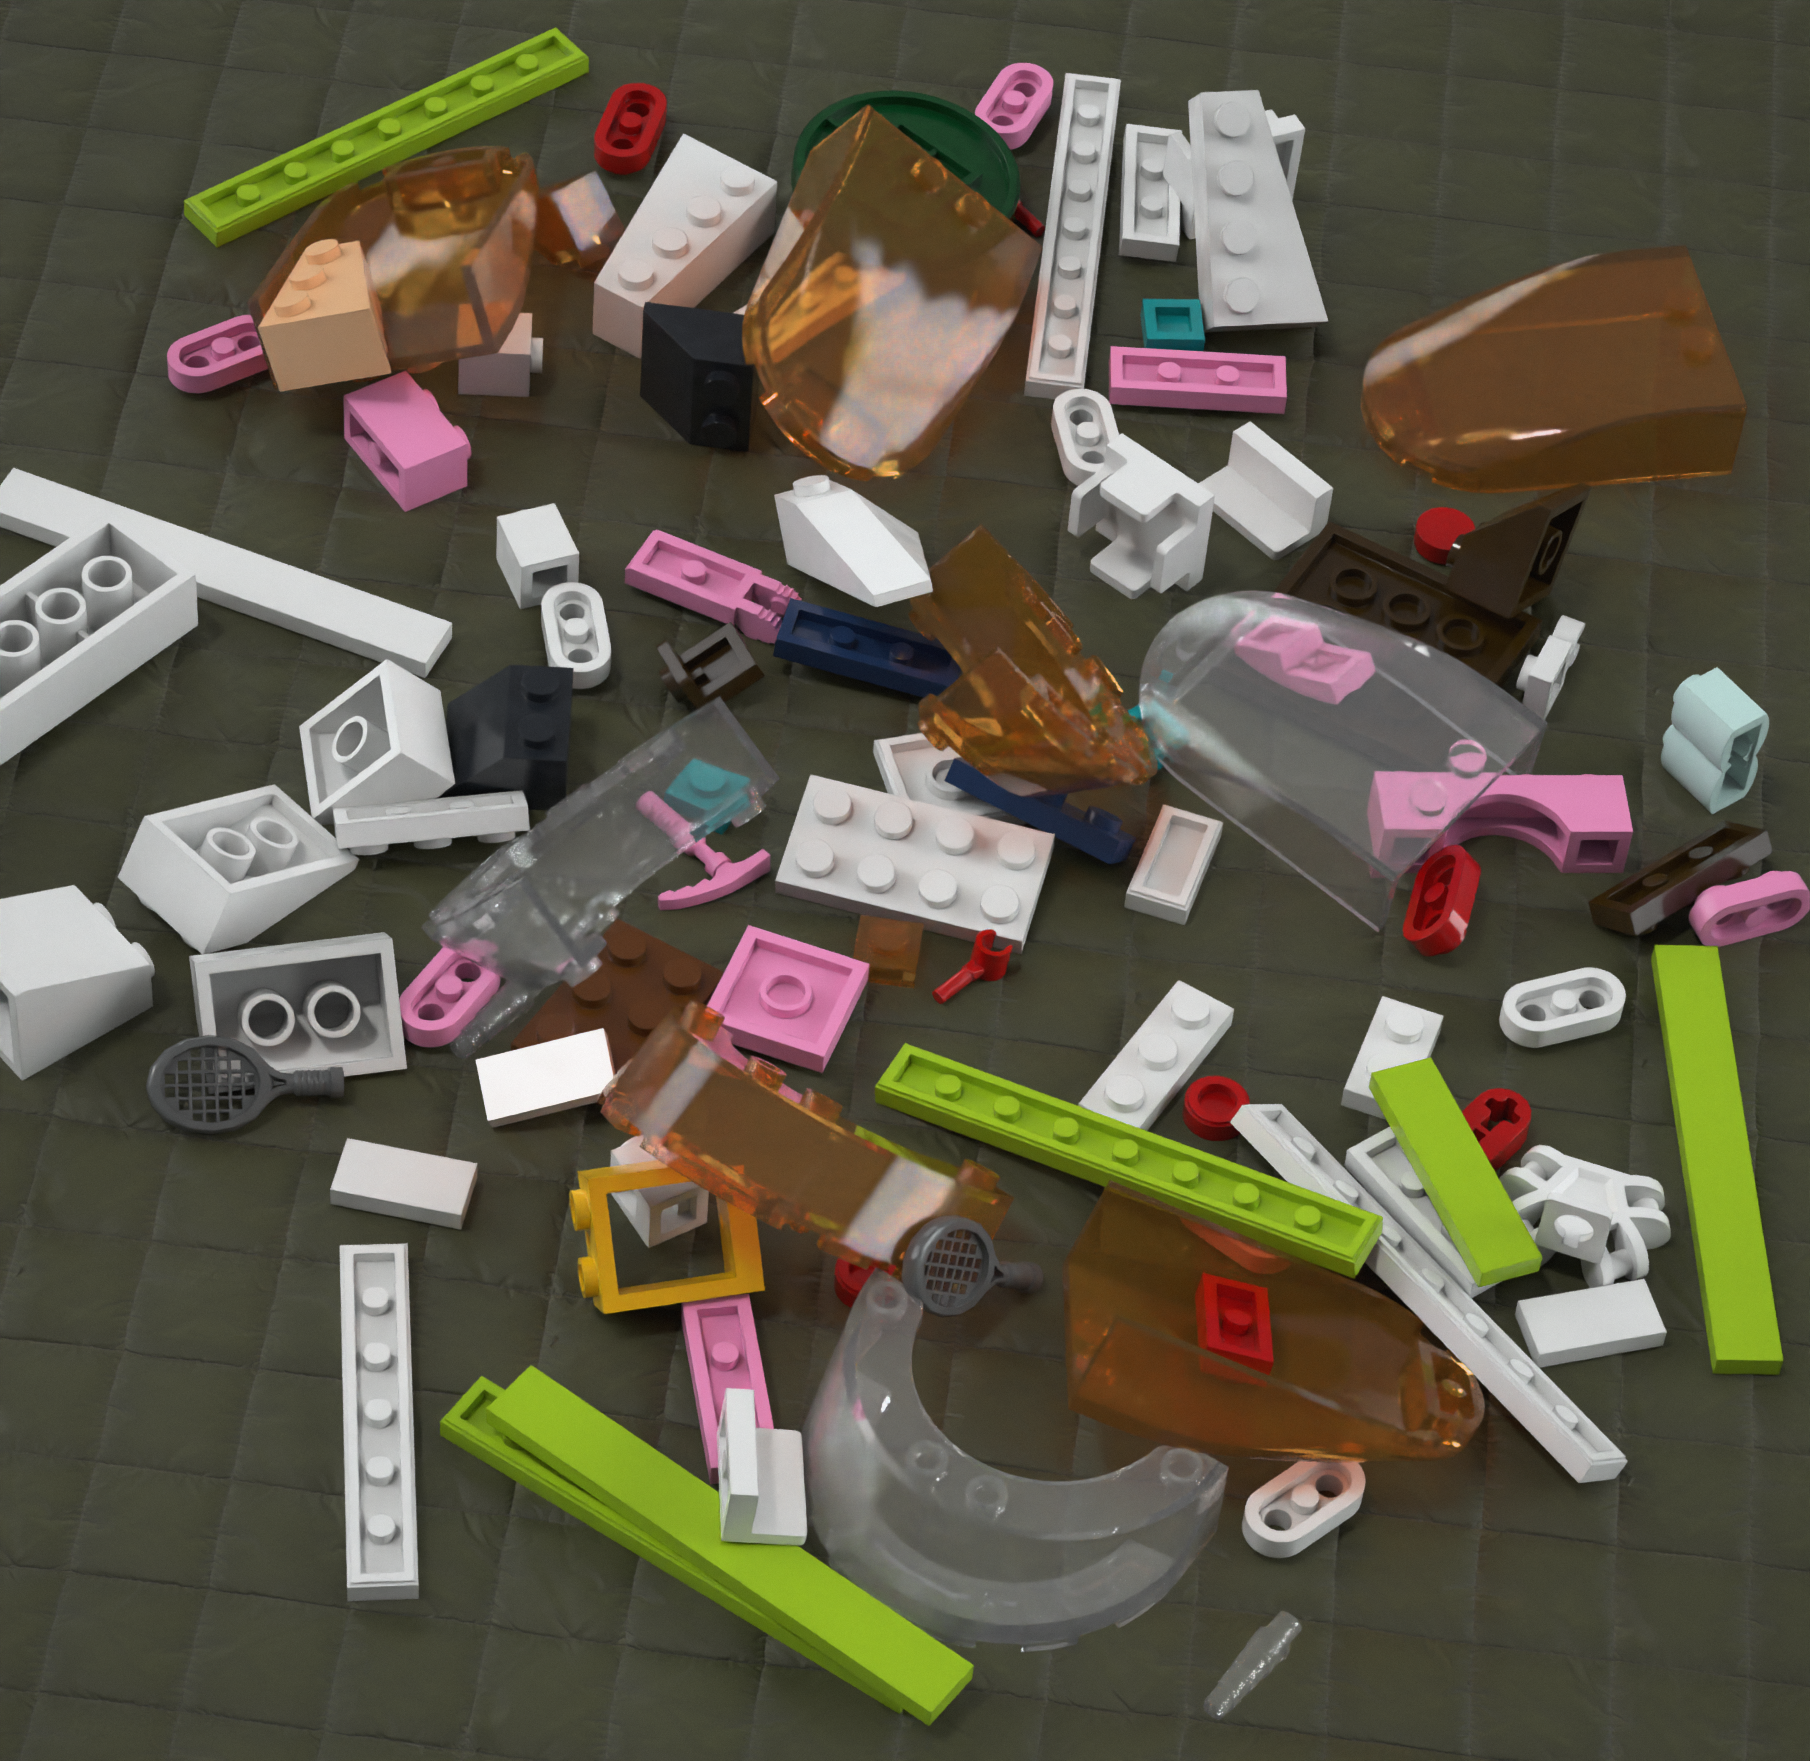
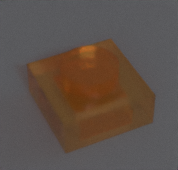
M860 915L853 959L869 963L867 982L906 988L915 987L924 923Z

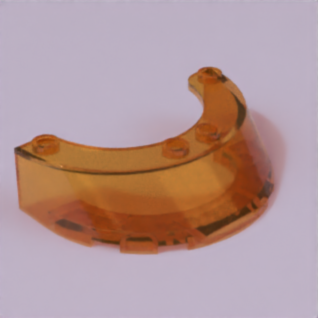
M982 524L928 569L933 592L909 598L913 609L908 612V616L914 626L928 640L933 641L937 637L964 672L960 678L939 696L936 697L933 694H928L918 703L919 718H921L917 722L918 727L939 751H944L947 747H951L965 761L991 781L1011 793L1026 798L1143 785L1157 773V758L1150 738L1142 722L1134 715L1131 716L1121 705L1122 702L1119 698L1124 695V692L1109 670L1096 655L1092 654L1085 660L1080 653L1083 650V645L1072 630L1074 627L1073 623L1035 579Z
M690 999L686 1007L676 1006L669 1011L602 1089L597 1099V1103L603 1105L600 1112L616 1129L638 1137L642 1133L646 1134L639 1147L695 1184L779 1230L786 1223L790 1225L792 1230L800 1234L803 1232L808 1234L809 1230L821 1234L816 1242L820 1250L866 1270L871 1265L887 1271L892 1264L896 1266L892 1276L902 1283L903 1257L911 1239L925 1224L939 1216L959 1215L980 1223L991 1236V1240H993L1015 1198L996 1187L1000 1176L979 1163L964 1159L962 1165L958 1167L920 1154L842 1118L839 1115L843 1107L831 1098L808 1088L802 1096L783 1084L787 1076L784 1071L754 1056H750L748 1060L731 1044L734 1038L733 1035L721 1027L725 1020L724 1015Z

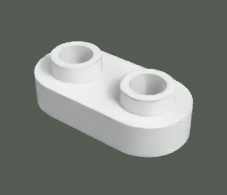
M1081 388L1071 389L1061 393L1055 399L1051 419L1053 436L1065 476L1079 486L1103 467L1106 445L1119 436L1118 428L1109 401L1096 391Z
M566 582L553 586L544 594L541 603V625L549 667L574 668L573 688L586 689L599 685L608 677L611 670V643L602 598L595 589L578 582Z
M1592 967L1580 968L1522 982L1511 987L1504 996L1499 1016L1500 1027L1510 1040L1531 1048L1545 1047L1606 1032L1615 1027L1621 1018L1626 998L1625 989L1616 976L1608 971Z
M1320 1450L1309 1454L1250 1495L1245 1505L1242 1521V1532L1245 1540L1254 1550L1268 1557L1286 1558L1301 1552L1358 1511L1365 1488V1474L1362 1467L1351 1456L1336 1450ZM1324 1490L1333 1492L1337 1497H1324L1318 1492ZM1277 1525L1284 1528L1285 1530L1278 1531L1271 1529L1268 1526Z

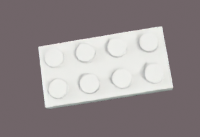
M810 774L775 880V893L975 942L977 934L981 931L992 929L996 931L993 947L1004 950L1007 946L1012 945V952L1022 954L1054 849L1055 834Z

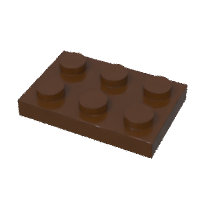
M617 918L511 1042V1051L604 1028L609 1039L620 1096L595 1102V1104L621 1117L700 1022L724 972Z

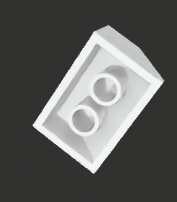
M385 932L189 956L199 1036L214 1035L234 1038L254 1048L271 1067L282 1073L292 1074L295 1070L312 1071L328 1070V1067H343L344 1077L407 1069L393 940ZM204 1048V1057H213V1048ZM217 1049V1057L227 1056L226 1050ZM240 1060L231 1061V1069H240ZM204 1061L205 1070H214V1061ZM218 1061V1070H227V1061ZM245 1073V1082H254V1073ZM206 1074L207 1083H214V1074ZM218 1074V1083H228L227 1074ZM231 1074L232 1083L241 1082V1074ZM273 1080V1086L284 1084L283 1082H277ZM254 1086L245 1087V1089L254 1088ZM208 1087L210 1094L215 1093L214 1087ZM219 1087V1093L228 1092V1087ZM232 1087V1091L241 1090V1087Z

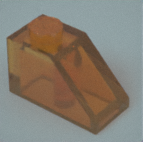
M596 170L541 187L497 212L502 223L554 266L577 260L580 268L590 265L609 255L611 250L607 243L622 236L625 232Z

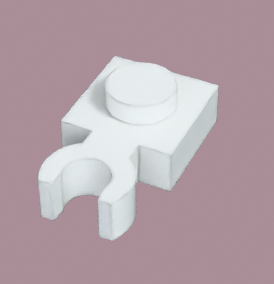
M1562 615L1553 635H1549L1539 656L1536 657L1530 654L1527 656L1516 684V689L1525 692L1520 717L1543 724L1563 686L1565 674L1579 652L1580 644H1577L1584 630L1585 623Z

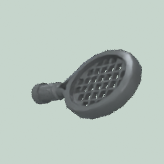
M205 1035L184 1039L164 1050L150 1067L146 1091L151 1107L166 1123L187 1133L211 1136L234 1132L251 1123L259 1116L268 1103L284 1094L293 1093L296 1097L324 1095L329 1098H343L344 1071L343 1067H328V1070H295L292 1074L282 1073L271 1067L254 1048L234 1038ZM204 1048H213V1057H204ZM200 1049V1057H191L192 1050ZM217 1049L226 1050L227 1056L217 1057ZM240 1060V1069H231V1061ZM187 1061V1070L178 1071V1062ZM191 1061H200V1070H191ZM204 1061H214V1070H205ZM218 1061H227V1070H218ZM245 1073H254V1082H245ZM201 1074V1083H192L191 1075ZM205 1074H214V1083H205ZM218 1074H227L228 1083H218ZM231 1074H241V1082L232 1083ZM165 1075H174V1084H165ZM178 1075H187L188 1084H178ZM273 1080L284 1083V1085L272 1089ZM254 1086L255 1095H245V1087ZM205 1087H214L215 1096H205ZM219 1087H228V1096H219ZM232 1087H241V1096H232ZM165 1088H174L175 1097H165ZM178 1088H188V1097H179ZM192 1088H201V1096L192 1097ZM215 1100V1109L206 1110V1101ZM219 1100H228V1109H219ZM232 1100H241L242 1109H233ZM179 1101H188V1110H179ZM192 1101H202V1110H193ZM219 1113H229V1120L220 1121ZM193 1114H202V1121H194ZM206 1114H215L216 1122H206Z
M959 1215L939 1216L925 1224L911 1239L903 1257L902 1280L907 1297L917 1309L941 1318L958 1316L974 1307L994 1285L1014 1289L1019 1293L1033 1294L1041 1288L1044 1277L1041 1267L1034 1262L998 1261L991 1236L983 1226Z

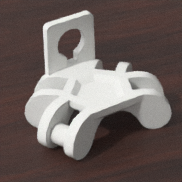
M1539 1144L1524 1154L1521 1159V1168L1514 1167L1508 1169L1499 1178L1543 1257L1540 1266L1545 1264L1556 1251L1581 1259L1584 1278L1590 1288L1614 1284L1615 1279L1626 1276L1631 1281L1645 1277L1649 1271L1647 1249L1663 1246L1671 1237L1669 1219L1661 1212L1665 1206L1663 1187L1657 1180L1648 1176L1622 1173L1564 1155L1550 1146ZM1541 1217L1539 1227L1534 1229L1533 1225ZM1609 1231L1612 1232L1615 1243V1251L1609 1253L1606 1248Z

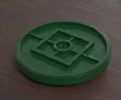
M911 91L866 92L847 97L829 105L813 117L803 129L795 146L791 168V185L797 205L806 220L822 237L837 248L858 259L883 267L911 271H930L958 266L972 261L991 250L1002 240L1014 220L1021 187L1018 166L1011 150L989 124L967 109L952 102Z

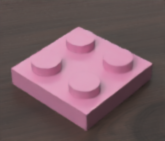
M748 925L701 1017L700 1034L823 1073L868 981L869 963Z

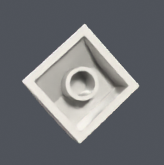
M388 659L299 726L311 817L320 825L334 824L333 808L436 799L455 784L441 691Z

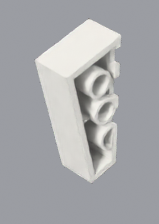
M1259 90L1199 93L1188 101L1198 290L1204 332L1315 327L1328 322Z
M683 133L594 282L593 334L640 359L644 302L687 308L696 307L774 233L777 181Z

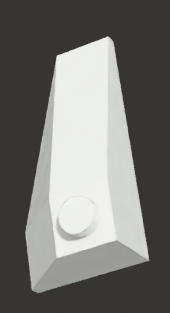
M816 475L793 482L794 490L774 495L788 565L874 607L933 592L918 532L852 489L829 480L828 476Z

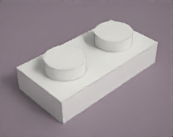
M1382 996L1345 1085L1341 1105L1386 1120L1369 1089L1371 1073L1430 1058L1440 1034L1444 1016Z

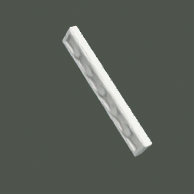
M408 1243L340 1245L347 1601L419 1599Z

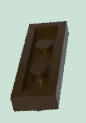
M1723 820L1590 900L1588 904L1593 923L1620 931L1627 936H1640L1652 932L1659 926V921L1681 908L1693 906L1697 897L1706 889L1744 876L1749 872L1750 866L1770 855L1772 849L1767 830Z

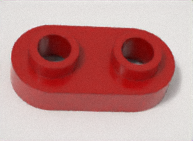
M629 83L617 88L613 92L594 135V158L600 167L615 174L626 175L643 169L649 163L666 123L667 99L660 89L646 83Z
M1450 845L1433 854L1422 865L1415 878L1403 924V935L1423 956L1447 954L1456 949L1466 936V928L1478 888L1481 868L1474 858L1460 845Z

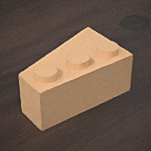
M326 239L311 244L304 250L258 326L279 391L391 374V366L387 357L388 348L383 334L385 330L381 305L360 241L339 244L335 239Z

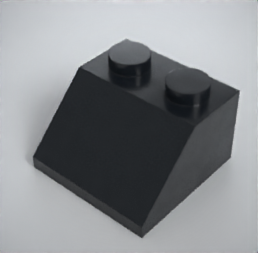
M644 302L639 397L690 445L749 452L758 403L763 317Z
M509 665L448 703L446 729L455 784L439 798L523 790L528 810L566 812L574 668Z

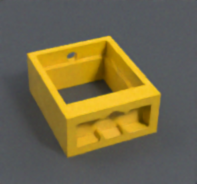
M730 1149L577 1171L580 1189L570 1190L569 1192L570 1211L575 1231L585 1230L588 1253L587 1257L578 1258L579 1283L583 1298L593 1297L594 1306L603 1314L765 1291L750 1161L747 1154L739 1149ZM714 1178L725 1273L618 1288L607 1193Z

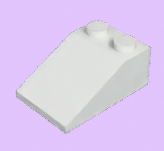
M273 784L144 816L118 878L138 896L144 906L155 911L172 926L187 945L198 950L201 954H209L249 942L355 870L360 859L347 848L338 849L336 838L280 788Z

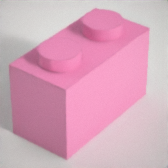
M406 370L344 395V439L404 512L467 487V460L471 458L472 451L465 432L457 425L452 426L441 413L433 394L428 389L422 390Z

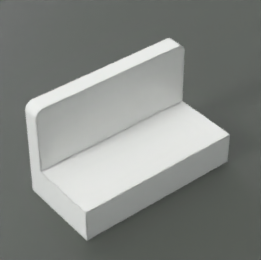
M1251 421L1233 431L1228 465L1198 483L1215 494L1213 512L1273 560H1279L1319 535L1328 522L1333 487Z
M726 1388L717 1431L721 1541L803 1545L807 1536L802 1435L796 1430L756 1428L754 1390Z

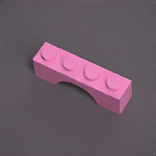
M1375 775L1367 813L1375 873H1418L1426 860L1444 847L1458 845L1468 839L1488 835L1512 837L1535 846L1554 862L1561 873H1623L1633 835L1623 775Z

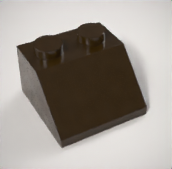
M1583 482L1577 483L1507 510L1488 522L1480 523L1477 528L1465 535L1460 534L1454 541L1446 559V566L1452 570L1444 589L1507 619L1551 593L1592 487Z

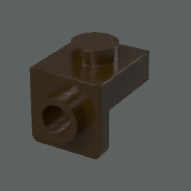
M732 622L726 624L681 655H678L667 639L656 646L667 664L665 668L658 671L663 682L678 703L688 697L702 716H705L765 676Z

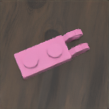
M657 529L652 531L625 568V584L728 624L732 622L733 625L736 624L746 637L754 640L759 639L762 643L775 644L782 624L781 618H784L790 598L800 601L802 599L799 597V593L794 591V588H790L788 585L784 586L781 582L762 575L761 570Z

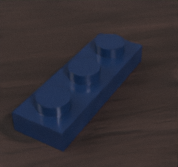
M790 598L776 638L773 656L952 705L965 663L968 646Z
M979 751L976 757L972 755L954 758L944 780L945 782L1044 832L1055 834L1056 838L1108 864L1127 860L1136 837L1120 830L1123 821L1117 816L1094 806H1089L1087 811L1084 812L1065 802L1068 793L1063 789L1037 778H1034L1032 783L1029 784L1011 775L1013 765L993 754Z

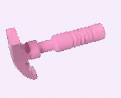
M656 793L648 794L640 802L639 812L652 822L653 825L657 826L662 833L669 837L688 856H696L705 864V871L712 877L710 881L704 878L694 887L686 886L675 892L668 890L658 896L659 910L683 909L718 899L733 893L770 871V854L764 849L743 861L732 863L724 853H715L706 845L705 836L689 824L688 821L684 820L679 813L672 809Z

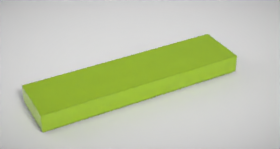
M1432 1058L1372 1072L1369 1089L1478 1288L1538 1272L1543 1257Z

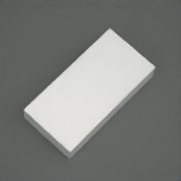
M1163 804L1126 892L1124 907L1185 925L1221 838L1223 822Z
M604 1028L476 1060L487 1121L492 1128L620 1096L609 1039Z
M347 1138L330 1188V1204L461 1230L477 1180V1163Z
M1645 1279L1520 1300L1515 1311V1317L1533 1362L1539 1368L1663 1346L1667 1333Z

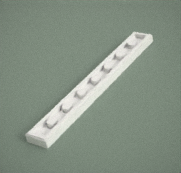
M1072 73L1065 74L1024 396L1056 399L1065 391L1084 389L1120 79Z
M13 468L0 485V527L57 547L110 510L196 573L197 597L381 663L388 659L408 672L423 678L427 677L452 639V622L22 470Z
M1248 1104L1240 1107L1230 1123L1287 1182L1383 1217L1382 1234L1365 1260V1263L1578 1483L1610 1480L1617 1477L1628 1462L1625 1459L1626 1456L1282 1104Z

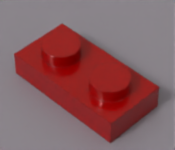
M1203 1273L1195 1293L1200 1369L1211 1371L1218 1377L1229 1381L1248 1380L1266 1385L1274 1364L1268 1288Z

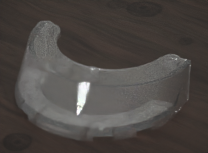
M719 696L618 760V764L604 772L590 785L584 783L545 812L548 818L536 824L530 831L518 838L515 837L509 840L436 905L429 913L431 919L422 925V930L430 940L526 991L542 989L562 979H565L568 985L573 987L593 974L603 964L597 954L606 946L607 942L599 931L612 923L621 914L615 905L671 860L729 820L737 828L755 817L767 806L761 797L780 778Z
M876 1267L863 1285L851 1308L811 1402L801 1433L808 1527L813 1526L819 1540L829 1553L828 1562L831 1567L933 1638L976 1649V1641L995 1644H1020L1021 1652L1052 1650L1077 1645L1079 1636L1103 1629L1114 1623L1117 1628H1120L1148 1611L1178 1582L1217 1531L1229 1467L1196 1448L1178 1443H1168L1156 1447L1145 1457L1115 1472L1074 1481H1043L1023 1478L994 1469L974 1459L954 1445L935 1426L926 1413L914 1384L912 1351L923 1319L922 1300L907 1292L902 1281Z

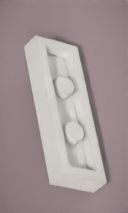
M1126 124L1123 139L1119 255L1176 262L1180 235V199L1164 178L1163 169L1168 137L1170 134L1182 133V130Z
M523 790L333 808L338 849L350 848V852L355 855L383 853L388 850V844L414 842V847L420 849L442 848L451 845L452 838L477 836V840L484 843H499L514 839L516 837L515 832L530 830L528 805Z
M1178 980L1079 1102L1078 1106L1148 1131L1232 1024L1234 1008Z
M1391 1127L1382 1130L1347 1150L1344 1163L1346 1169L1471 1298L1500 1283L1497 1282L1478 1288Z

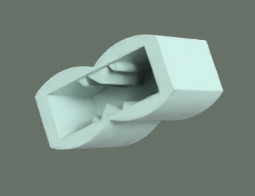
M1718 667L1701 676L1699 674L1690 676L1675 691L1671 714L1672 725L1663 736L1664 746L1661 753L1663 768L1711 814L1745 797L1757 773L1758 760L1756 754L1764 743L1769 728L1767 713Z

